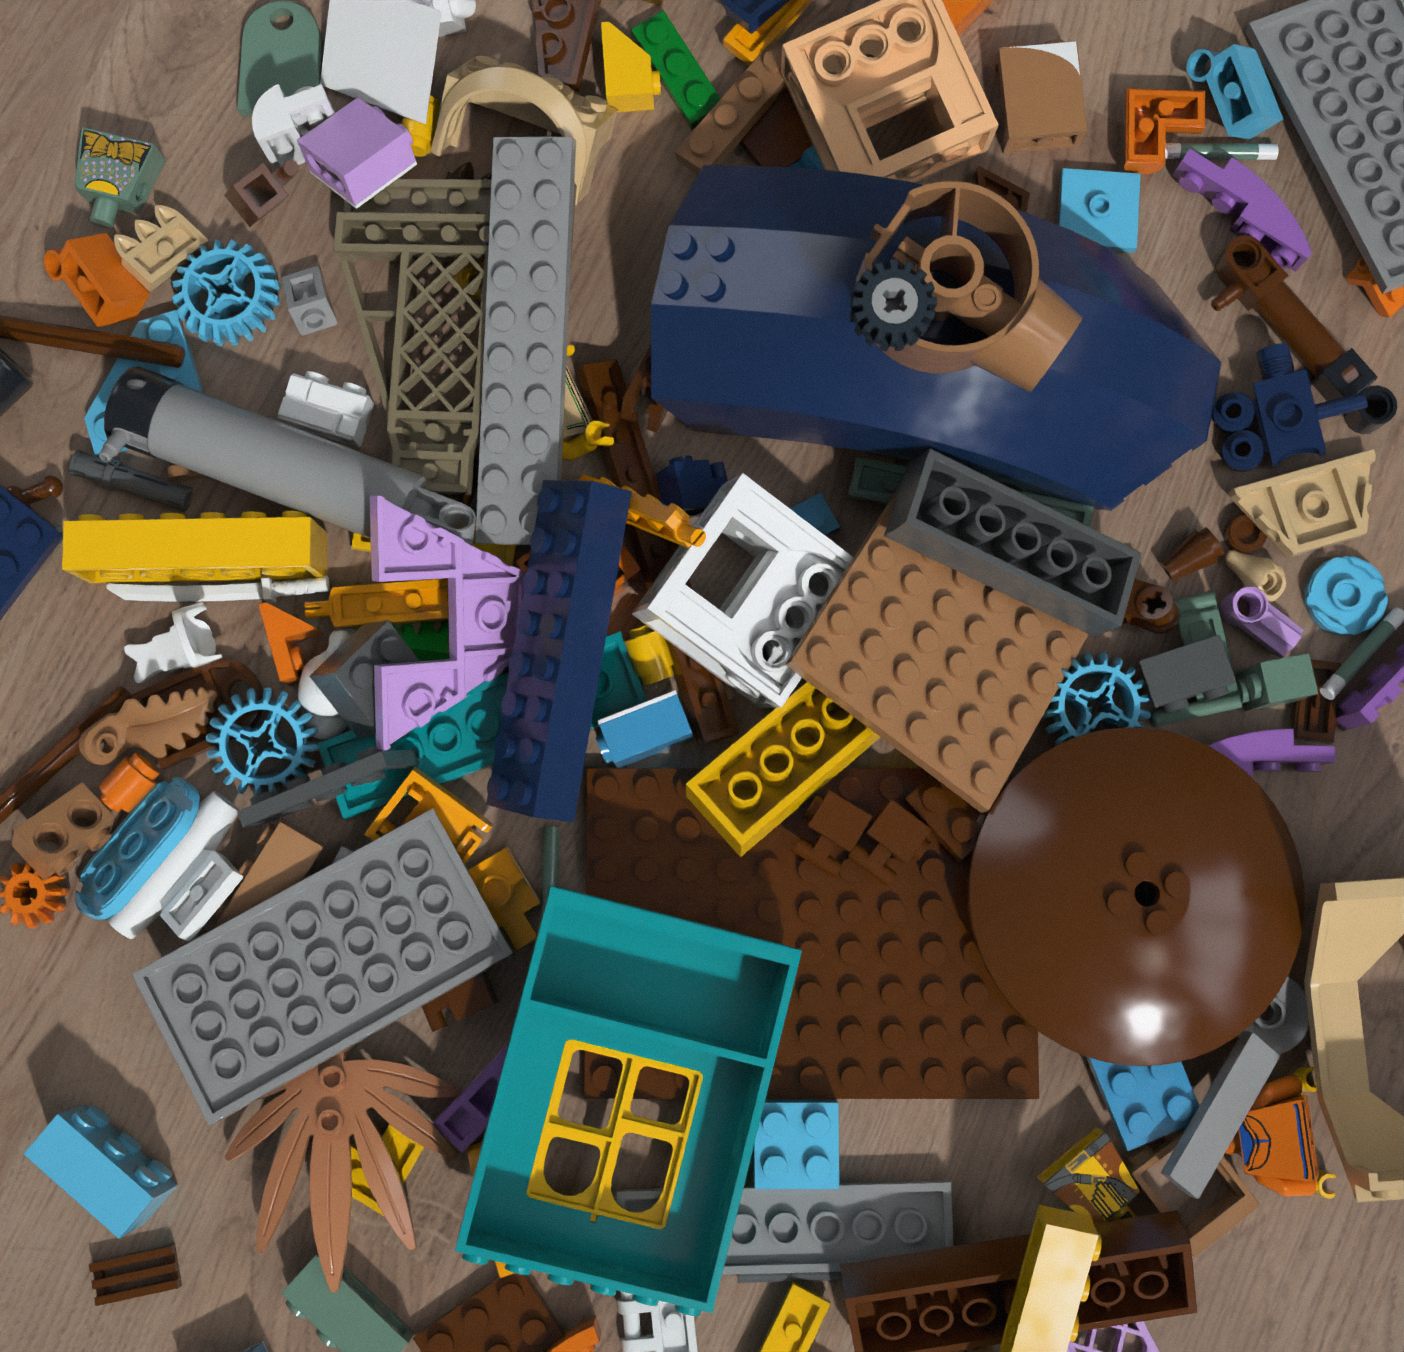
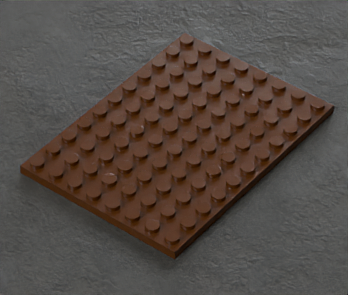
M587 768L586 894L802 950L766 1099H1039L1038 1030L1027 1023L1009 1005L997 989L984 966L974 939L968 907V876L972 853L959 863L930 832L926 838L931 841V844L917 862L910 858L907 863L902 864L892 855L888 858L885 864L894 870L897 875L887 887L849 858V853L837 846H834L829 854L843 863L835 877L792 852L800 837L815 846L820 836L806 828L811 819L806 817L805 813L817 794L824 798L830 790L873 816L857 841L858 844L871 853L877 844L864 835V832L888 801L894 800L915 816L903 802L906 797L931 776L924 769L844 768L740 857L686 797V783L704 768ZM585 1051L584 1099H615L623 1064L619 1059ZM646 1066L639 1071L632 1099H686L689 1080L681 1074Z

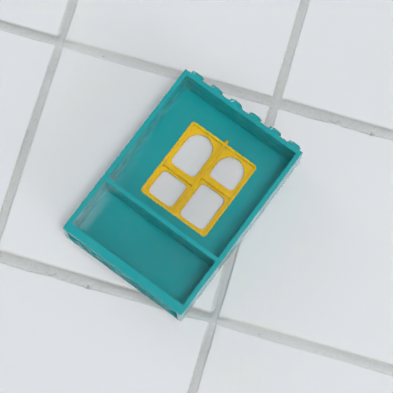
M550 885L458 1231L455 1251L463 1253L462 1259L480 1265L488 1264V1260L505 1263L506 1270L521 1275H530L531 1270L547 1273L548 1280L562 1285H573L574 1280L591 1284L590 1289L603 1295L614 1296L616 1290L633 1294L632 1299L644 1305L657 1306L658 1301L675 1304L674 1309L690 1316H700L701 1311L713 1313L802 950ZM577 1050H585L617 1058L623 1064L608 1125L604 1128L567 1121L558 1115V1108L571 1058ZM643 1067H653L681 1074L688 1078L689 1087L681 1118L676 1124H668L636 1116L631 1112L630 1106L638 1074ZM627 1133H635L667 1141L672 1145V1154L662 1193L658 1201L651 1208L641 1212L628 1211L622 1208L614 1200L611 1192V1181L621 1141ZM555 1137L594 1145L600 1149V1158L593 1181L581 1193L562 1195L554 1191L546 1182L544 1162L549 1143Z

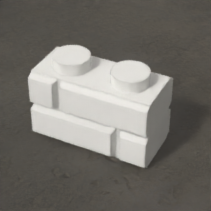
M306 371L305 377L293 373L290 376L285 391L286 395L283 397L278 412V419L284 424L305 432L360 448L374 410L373 401L368 395H365L367 390L348 382H344L342 388L328 384L329 379L311 371Z

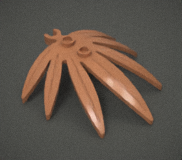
M353 1046L259 1098L263 1099L286 1089L284 1093L268 1102L250 1118L237 1134L225 1155V1159L230 1162L239 1158L274 1132L295 1109L299 1110V1114L278 1149L266 1181L258 1218L256 1249L259 1253L266 1251L291 1198L303 1164L309 1138L313 1135L310 1161L312 1225L321 1267L329 1290L333 1293L338 1292L340 1289L350 1230L352 1204L350 1137L352 1134L355 1138L363 1172L379 1208L407 1249L415 1250L417 1248L412 1217L400 1177L379 1131L367 1113L368 1109L374 1108L391 1126L416 1143L450 1158L456 1155L449 1142L431 1122L401 1099L384 1091V1088L387 1087L404 1094L424 1098H456L461 1092L446 1081L405 1064L368 1059L347 1061V1053Z

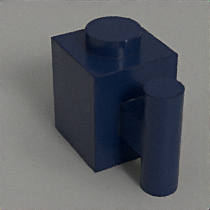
M690 455L679 456L669 460V466L656 474L662 504L669 506L670 503H673L683 509L690 518L700 517L720 487L728 481L724 462L709 464V459L693 461Z

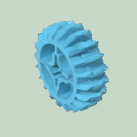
M215 239L213 250L211 251L205 245L200 244L201 255L196 258L192 254H187V260L190 262L188 268L177 266V272L183 279L172 281L173 288L179 292L172 296L173 303L180 307L176 311L177 316L181 321H187L185 327L191 333L198 332V337L204 342H208L212 338L217 346L222 347L228 338L233 346L238 347L241 335H244L248 341L253 342L254 337L251 331L257 328L260 332H266V326L262 321L264 318L275 320L276 316L269 307L280 305L279 297L274 294L281 290L279 282L273 279L276 276L275 269L272 265H266V257L262 253L255 254L253 247L247 243L240 249L238 242L231 239L225 249L223 243ZM221 269H224V270H223L222 272H220L219 274L212 275L213 273H215V272H217V271H219V270H221ZM248 272L253 274L255 280L253 298L248 297L244 291L247 284L245 278ZM201 288L209 294L206 302L208 308L204 315L201 314L199 308ZM233 290V292H234L237 296H235V295H233V294L228 295V294H226V293H230V292ZM242 311L240 314L229 318L234 312Z
M1084 653L1081 656V665L1078 660L1073 658L1071 660L1072 665L1068 671L1061 668L1064 679L1062 683H1056L1059 688L1049 704L1051 709H1047L1041 718L1053 719L1054 724L1046 727L1045 732L1051 734L1057 730L1059 731L1061 736L1054 742L1057 746L1075 737L1090 733L1091 730L1095 729L1098 722L1108 725L1115 724L1120 728H1145L1137 720H1147L1151 717L1149 711L1140 709V705L1150 702L1151 697L1149 695H1138L1137 690L1143 688L1146 684L1144 680L1132 683L1130 678L1136 672L1134 667H1130L1124 672L1120 671L1123 664L1121 658L1114 659L1110 666H1108L1106 653H1100L1095 663L1090 653ZM1088 675L1102 677L1100 684L1095 686L1092 692L1082 689L1075 690L1070 687L1072 682L1078 677ZM1115 686L1123 697L1125 715L1123 710L1119 709L1113 702L1112 694ZM1099 697L1098 700L1101 702V705L1098 707H1103V712L1091 718L1092 714L1089 712V709L1092 707H1087V702ZM1065 699L1068 700L1067 704L1075 708L1078 713L1077 730L1073 728L1066 716Z
M266 687L263 691V699L258 700L256 690L250 688L247 690V703L244 702L239 694H235L231 697L232 703L236 708L235 710L226 704H222L218 708L220 713L226 717L225 721L215 717L210 720V725L219 729L220 733L207 734L206 741L219 743V747L207 751V757L215 758L221 756L222 761L213 767V771L219 773L227 768L231 772L223 781L225 785H230L236 777L242 780L238 786V793L243 794L250 783L254 784V797L262 794L263 785H268L269 792L274 791V794L278 795L279 787L277 782L281 781L286 789L285 784L292 781L290 778L291 774L297 779L307 776L305 771L299 767L300 764L313 767L315 759L305 755V751H318L319 745L316 742L307 741L306 737L316 735L318 728H304L303 724L312 718L311 712H306L300 717L296 715L295 712L301 706L298 699L292 703L290 708L284 705L288 698L287 692L282 691L277 701L271 700L272 688ZM270 710L264 724L258 728L242 727L234 723L239 716L249 711ZM281 716L293 727L297 739V749L289 747V744L282 741L277 734V727ZM271 724L268 735L271 736L269 741H273L274 748L267 747L255 760L254 758L258 750L255 748L257 743H253L252 738L259 737ZM230 736L237 738L236 741L241 742L248 749L249 755L245 768L236 761L231 752ZM267 757H277L279 759L283 757L292 761L287 767L271 774L256 773L262 760Z

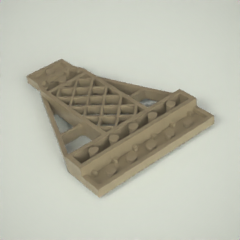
M397 179L357 209L344 200L343 212H337L334 252L338 254L387 416V431L393 448L392 464L424 476L426 478V490L437 494L471 495L474 458H479L491 180ZM574 183V202H573L572 242H573L575 202H576V189H577V185H576L575 183ZM356 261H400L396 311L367 309L355 269ZM433 261L442 273L425 288L418 280V273ZM440 262L453 263L448 268H445ZM471 262L480 274L463 289L454 279V276L467 263ZM478 262H484V269ZM450 281L460 293L442 308L433 295ZM417 287H418V288L420 289V291H421V293H420L418 296H417ZM482 287L480 308L471 296ZM429 300L439 313L422 327L415 319V312ZM468 301L477 314L460 328L450 316ZM446 320L456 333L444 345L439 347L430 334ZM373 321L395 322L391 384L389 383L374 333ZM479 326L477 348L468 335ZM414 327L418 330V332L415 335ZM426 339L436 352L419 366L412 358V351ZM464 340L474 353L457 368L447 355ZM441 360H444L453 373L437 387L426 374ZM476 365L474 387L465 375ZM411 366H412L413 369L415 370V372H413V373L410 375ZM423 379L433 392L416 406L409 398V390ZM461 380L471 393L454 407L444 394ZM440 399L450 412L427 410ZM473 405V412H465Z

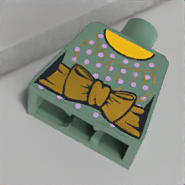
M82 127L75 187L87 202L93 204L89 218L92 223L104 228H113L118 210L134 214L142 211L166 160L155 144Z

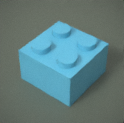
M765 1099L753 1147V1181L755 1189H839V1104L837 1099Z

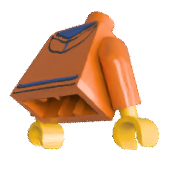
M1300 1067L1291 1075L1264 1084L1225 1154H1242L1245 1174L1254 1175L1257 1183L1283 1197L1311 1196L1316 1193L1324 1198L1331 1199L1335 1196L1336 1192L1322 1188V1184L1325 1179H1334L1336 1176L1326 1170L1318 1169L1308 1094H1301V1092H1317L1316 1084L1308 1085L1306 1079L1307 1074L1314 1071V1067Z

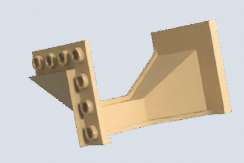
M1404 875L1398 878L1320 883L1304 978L1317 1099L1357 1203L1404 1199V1117L1370 1092L1357 983L1404 934Z

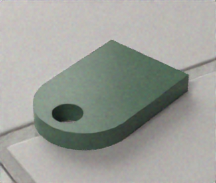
M289 1L270 2L255 10L246 21L242 34L237 107L241 116L252 117L258 99L268 89L277 84L280 85L285 97L293 95L295 91L302 87L320 85L322 36L314 17L301 5ZM288 15L293 18V23L289 28L285 30L274 28V23L280 16Z

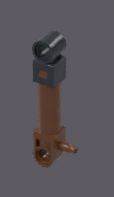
M1248 235L1234 238L1217 258L1215 264L1216 274L1227 287L1211 301V307L1215 311H1220L1236 299L1248 311L1254 307L1315 378L1311 381V384L1326 401L1364 392L1367 403L1374 407L1377 416L1375 418L1368 415L1365 409L1344 413L1347 426L1354 432L1370 434L1389 422L1397 411V400L1394 394L1386 387L1379 385L1368 387L1377 380L1376 374L1353 348L1346 352L1286 284L1284 280L1289 275L1269 254L1260 241ZM1233 255H1238L1245 259L1247 267L1236 264Z

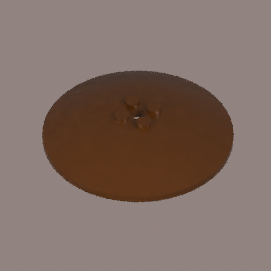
M1126 727L1100 730L1065 741L1039 755L1008 782L992 804L976 837L968 876V907L976 946L991 979L1009 1005L1032 1027L1062 1047L1083 1056L1114 1064L1128 1066L1173 1064L1203 1055L1234 1039L1267 1009L1280 991L1295 960L1303 930L1305 901L1301 864L1288 827L1275 804L1245 770L1225 755L1194 739L1163 730ZM1143 881L1150 883L1156 893L1154 902L1147 907L1140 905L1134 895L1136 886Z

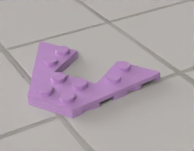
M370 495L372 581L385 582L448 578L450 659L374 665L376 747L384 751L390 749V744L414 728H421L427 724L436 713L445 712L466 698V693L484 681L489 682L500 675L504 668L509 665V659L513 653L515 643L516 619L521 609L524 591L523 579L526 572L502 562L499 558L488 552L475 548L464 542V539L441 527H436L426 522L424 518L409 513L385 500L382 496Z

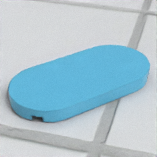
M180 777L172 778L173 781L170 783L162 781L156 784L132 809L111 834L112 836L109 841L99 848L88 861L80 875L79 881L83 883L81 893L75 892V904L81 913L94 920H105L117 914L130 902L193 825L200 804L199 792L195 786Z

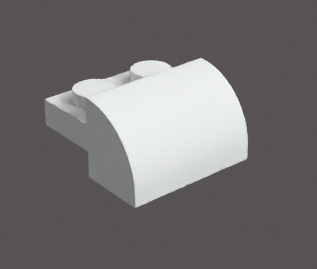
M279 84L268 89L258 99L254 107L252 128L257 142L274 170L282 166L287 160H294L298 165L305 163L297 140L335 114V111L322 84L315 87H302L288 97H285Z

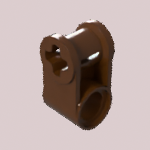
M1135 578L1122 624H1129L1154 633L1163 634L1170 632L1176 627L1180 618L1179 609L1174 603L1172 594L1162 586Z

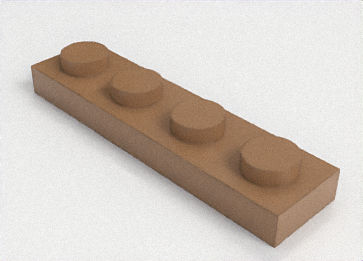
M772 40L677 148L675 156L678 162L696 174H699L703 165L719 166L786 90L787 86L781 75L782 46Z

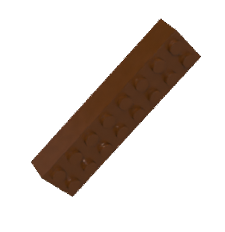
M1177 1210L1094 1223L1097 1233L1101 1235V1251L1098 1260L1091 1262L1088 1272L1090 1290L1087 1300L1085 1302L1080 1301L1077 1312L1079 1318L1078 1332L1198 1313L1191 1243ZM1031 1234L840 1264L854 1351L953 1352L1001 1344Z

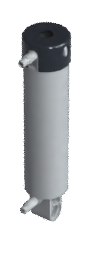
M139 366L129 368L120 376L111 391L104 414V431L107 441L99 452V458L104 462H110L123 447H126L154 459H163L296 511L304 512L309 516L370 539V495L382 496L392 504L411 514L424 518L426 522L447 530L473 546L476 522L475 512L471 507L426 490V478L422 475L194 390L179 381Z

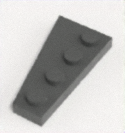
M377 746L358 753L359 760L346 765L345 761H341L322 768L323 776L310 781L309 776H305L286 783L287 791L275 795L274 791L257 795L250 799L251 806L237 811L242 827L263 825L312 806L311 799L315 798L316 802L345 794L348 792L347 784L351 783L352 787L387 778L385 769L404 768L408 770L418 766L419 762L415 751H383L377 749Z

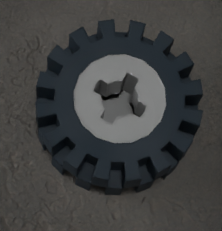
M891 259L888 265L883 266L881 261L874 264L871 271L867 269L862 274L859 282L857 281L850 299L849 307H851L849 317L851 323L855 322L856 324L854 331L858 337L863 334L866 337L864 343L872 347L873 343L880 345L879 350L887 351L889 347H894L895 351H900L907 344L911 347L917 343L930 326L935 315L934 309L937 306V297L932 295L935 287L932 281L926 283L924 279L927 274L922 269L918 273L912 270L913 263L906 261L904 266H899L898 259ZM886 298H895L894 300L886 301Z

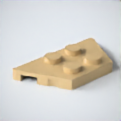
M1374 449L1240 486L1232 489L1228 494L1232 501L1287 558L1367 534L1369 520L1367 505L1371 500L1372 485L1368 484L1370 465L1375 462L1376 453Z

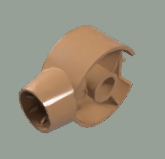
M941 181L926 184L909 191L903 206L887 228H883L879 224L874 226L871 238L877 241L870 253L865 254L856 278V284L867 269L869 271L872 270L873 264L901 224L904 225L907 222L924 217H942L940 238L935 239L926 248H923L906 236L891 259H898V263L902 266L905 265L906 261L913 263V271L918 273L922 269L927 274L924 279L926 283L932 281L935 287L932 295L937 297V306L934 309L935 315L932 321H946L956 317L972 329H978L988 338L979 342L957 346L935 344L919 338L917 343L911 347L907 344L900 351H895L894 347H889L887 351L882 352L901 365L927 373H953L977 366L1030 393L1067 344L1083 317L1039 278L1038 252L1028 225L1009 202L993 191L979 185L961 181ZM958 220L965 221L982 230L1001 249L1011 268L1015 288L1014 298L1003 291L1004 288L983 275L984 261L981 253L970 240L957 235ZM939 270L950 273L957 280L959 288H945L939 285L933 279L931 271ZM886 298V301L894 300L895 298Z

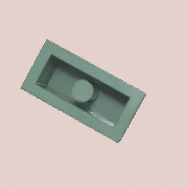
M1309 653L1260 662L1237 672V689L1241 703H1244L1245 712L1293 703L1318 694Z

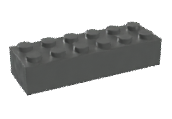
M928 449L908 463L884 534L885 537L1094 637L1122 626L1142 554L932 449Z

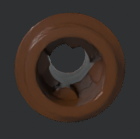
M1205 527L1199 532L1194 530L1160 564L1167 576L1175 582L1183 576L1218 563L1217 558L1224 554V550L1213 533Z

